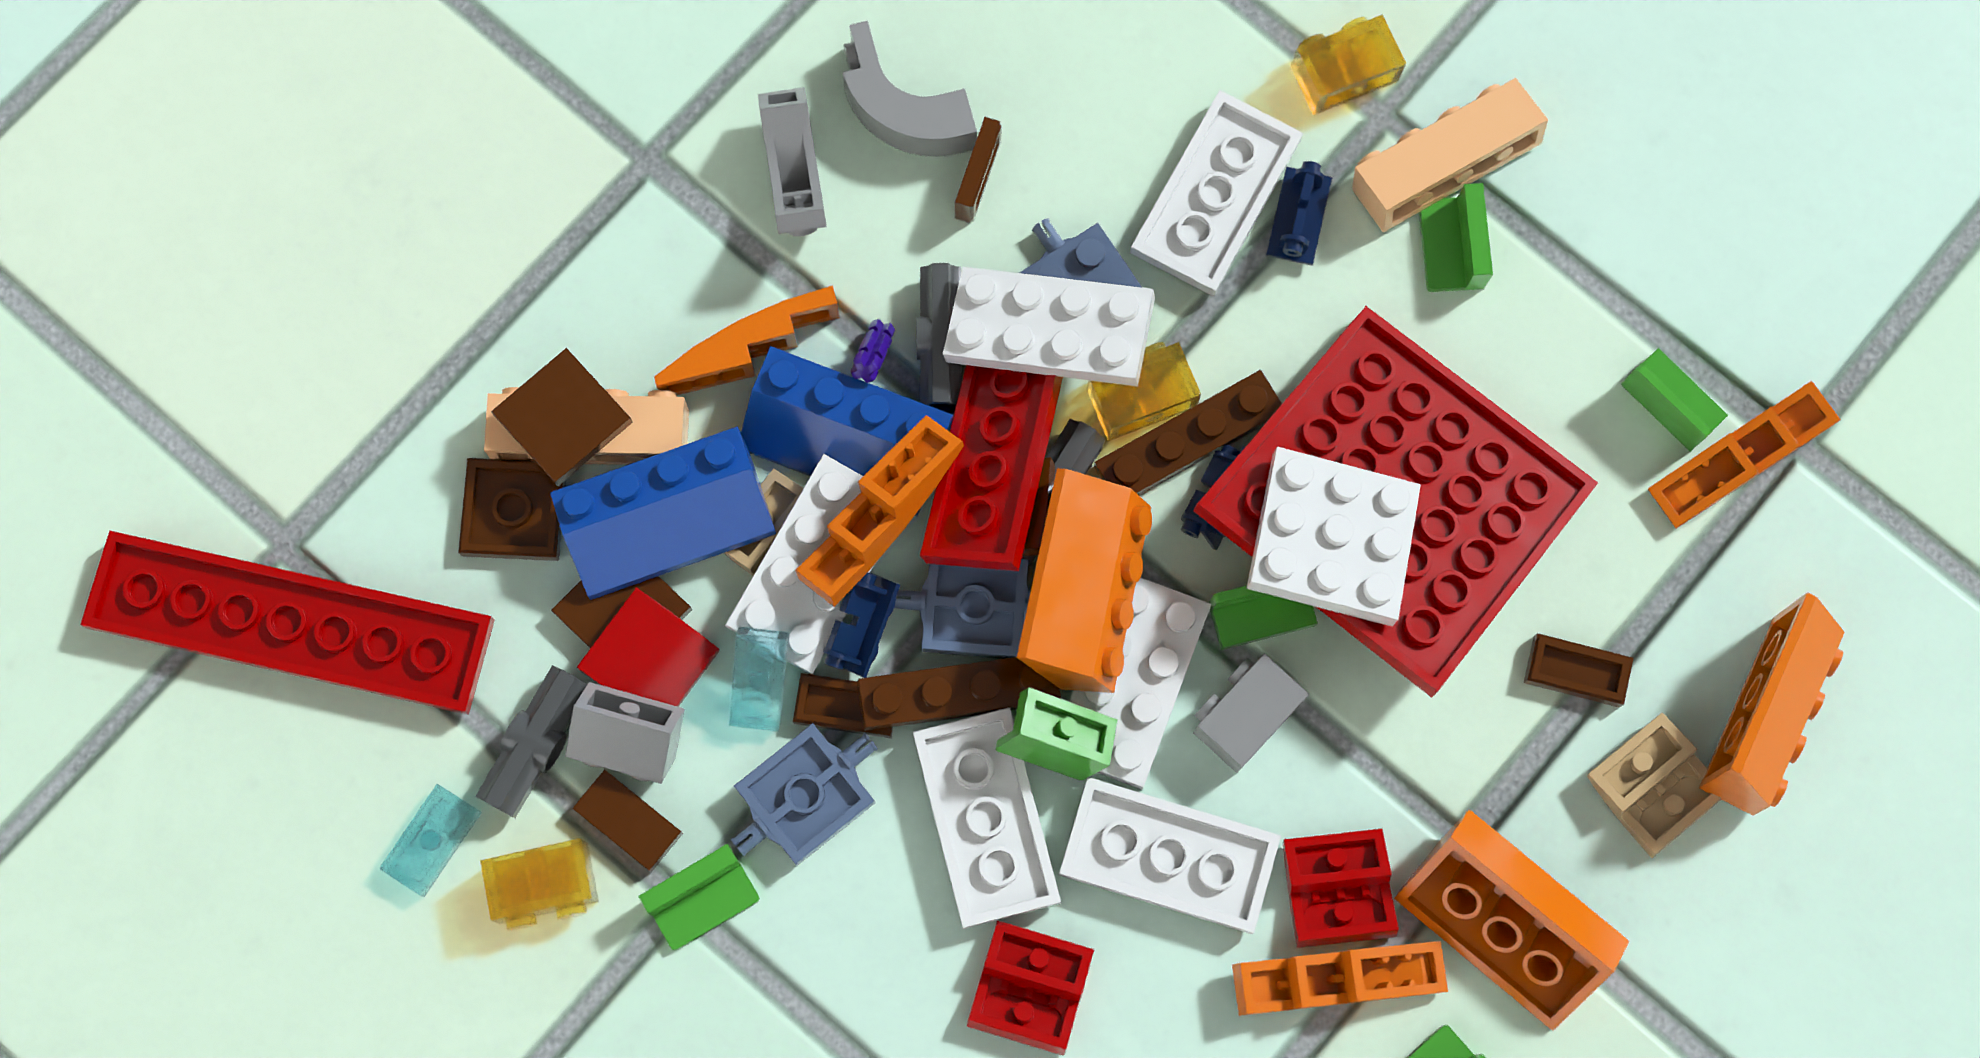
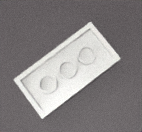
M1219 90L1133 242L1130 254L1214 297L1299 145L1303 132Z
M962 267L943 356L947 363L1138 386L1155 301L1154 289Z
M823 454L725 624V627L811 675L824 655L823 650L827 645L835 620L843 621L847 613L839 610L843 599L833 607L799 580L796 569L830 536L827 525L861 493L858 481L863 477Z
M1140 578L1136 582L1132 601L1133 621L1130 628L1126 631L1123 646L1124 667L1121 675L1117 677L1114 693L1073 690L1069 700L1073 704L1118 719L1110 766L1098 773L1141 790L1145 785L1211 607L1210 603L1144 578Z
M1010 707L913 732L963 929L1061 904L1024 761L995 750L997 740L1013 730L1014 722Z
M1088 777L1059 876L1253 934L1281 835Z

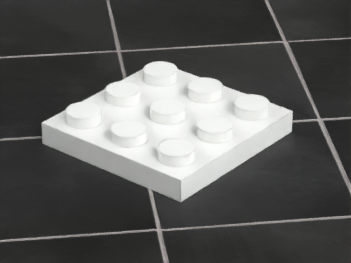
M1277 447L1272 454L1246 589L1393 627L1399 619L1421 484Z

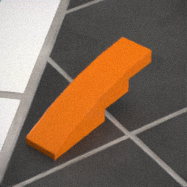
M833 285L783 300L742 318L705 339L654 376L657 389L673 391L677 395L754 377L755 372L751 358L767 355L770 346L780 350L796 348L798 346L794 329L840 318Z
M1811 380L1773 407L1768 408L1733 433H1729L1649 487L1648 491L1677 529L1838 423L1841 419Z
M926 415L858 481L861 493L827 525L830 536L796 569L799 580L835 607L874 566L919 511L964 447L962 440Z
M1441 941L1354 949L1334 953L1232 964L1239 1016L1448 992Z

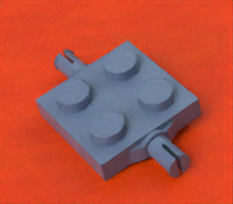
M1048 218L1041 221L1042 227L1038 222L1032 228V231L1036 234L1046 252L1040 260L1019 273L1142 288L1099 223L1094 224L1076 237L1065 240L1061 239Z
M1021 559L1019 571L929 564L928 577L922 586V591L899 589L894 608L920 610L923 622L922 652L1001 659L1017 657L1030 597L1026 584L1028 560Z
M812 723L734 785L735 789L749 805L754 822L730 840L738 847L737 849L741 854L745 856L746 853L768 837L769 840L780 845L796 866H798L875 804V800L860 783L855 766L875 750L877 751V746L864 733L863 736L844 751H841L839 748L828 743Z

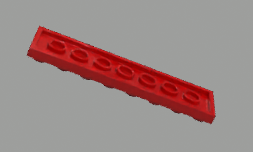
M109 530L80 625L95 631L469 715L495 619L485 614Z

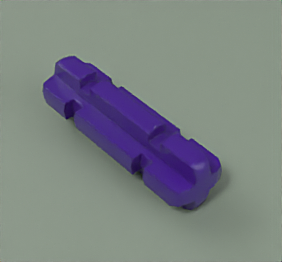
M880 319L870 323L868 332H866L858 349L859 352L853 360L854 364L850 371L855 380L862 378L866 383H870L876 379L878 370L881 368L888 352L887 349L892 343L891 338L895 332V328L891 323L883 324Z

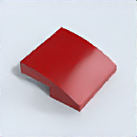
M636 587L578 664L577 669L599 685L679 707L720 649Z
M1383 828L1283 839L1287 887L1297 948L1397 937L1399 928L1390 888L1392 873Z
M997 920L966 1027L1064 1056L1095 949Z

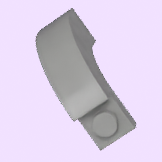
M868 21L849 25L851 42L843 45L850 71L843 72V81L848 102L860 122L881 141L911 154L935 157L973 150L977 139V129L965 88L926 97L911 95L901 91L886 78L881 69Z
M805 87L758 94L778 234L789 233L792 236L809 235L814 233L817 228L827 226Z

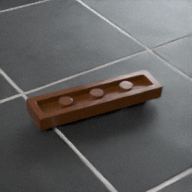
M1260 369L1095 461L1094 468L1102 480L1131 488L1138 495H1141L1213 455L1215 451H1220L1224 445H1230L1261 428L1282 403Z
M1017 657L858 678L857 680L864 731L982 715L1009 707L1010 710H1017L1020 693L1027 688H1032L1061 699L1060 688Z

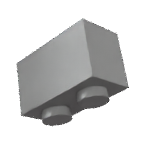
M1263 654L1255 664L1247 658L1229 677L1228 681L1234 687L1221 700L1217 695L1213 694L1194 715L1201 722L1193 733L1236 773L1243 768L1309 695L1266 654Z
M589 682L573 707L565 757L582 761L590 767H603L625 773L640 781H653L662 784L676 758L685 709Z

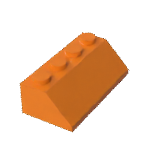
M1057 468L1017 658L1061 690L1114 693L1117 677L1123 671V646L1126 631L1130 628L1133 621L1132 601L1136 582L1140 580L1143 572L1141 556L1145 536L1149 534L1152 527L1151 506L1131 488L1069 469Z
M1807 592L1773 617L1708 765L1706 774L1699 786V789L1709 794L1721 797V800L1753 816L1770 806L1776 807L1782 799L1788 785V781L1783 779L1789 762L1793 764L1799 758L1806 744L1807 738L1801 735L1807 719H1814L1824 702L1825 694L1820 692L1825 677H1831L1843 657V651L1838 649L1845 632L1816 596Z
M1470 809L1444 835L1394 897L1397 902L1552 1031L1614 973L1629 943L1627 938Z

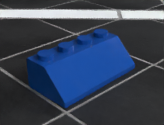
M770 346L751 391L741 434L750 454L802 474L811 476L821 457L825 454L864 476L926 415L949 432L953 415L866 383L865 381L855 380L849 375ZM920 508L919 511L915 514V517H918V515H919V513H920V511H921V508Z
M738 426L550 492L562 535L590 600L777 534L749 449Z

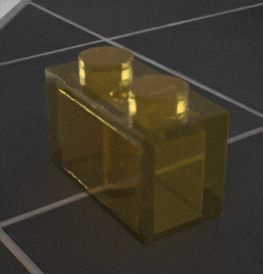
M1382 14L1369 20L1366 17L1353 19L1341 28V31L1326 37L1324 34L1319 33L1306 38L1296 48L1291 69L1313 115H1316L1399 82L1406 61Z
M1164 342L1145 347L1138 386L1090 380L1087 383V392L1108 441L1181 414L1196 406L1201 397V392L1179 342L1167 347Z
M581 838L480 860L490 920L498 924L506 923L507 930H517L537 925L536 916L556 912L557 919L584 915L587 913L586 905L599 902L589 846Z

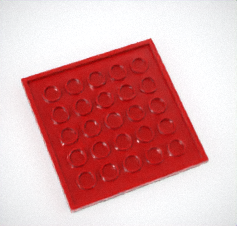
M1365 306L1202 497L1193 511L1253 557L1272 454L1277 447L1421 484L1399 619L1393 627L1319 607L1316 608L1433 698L1598 482L1368 306Z

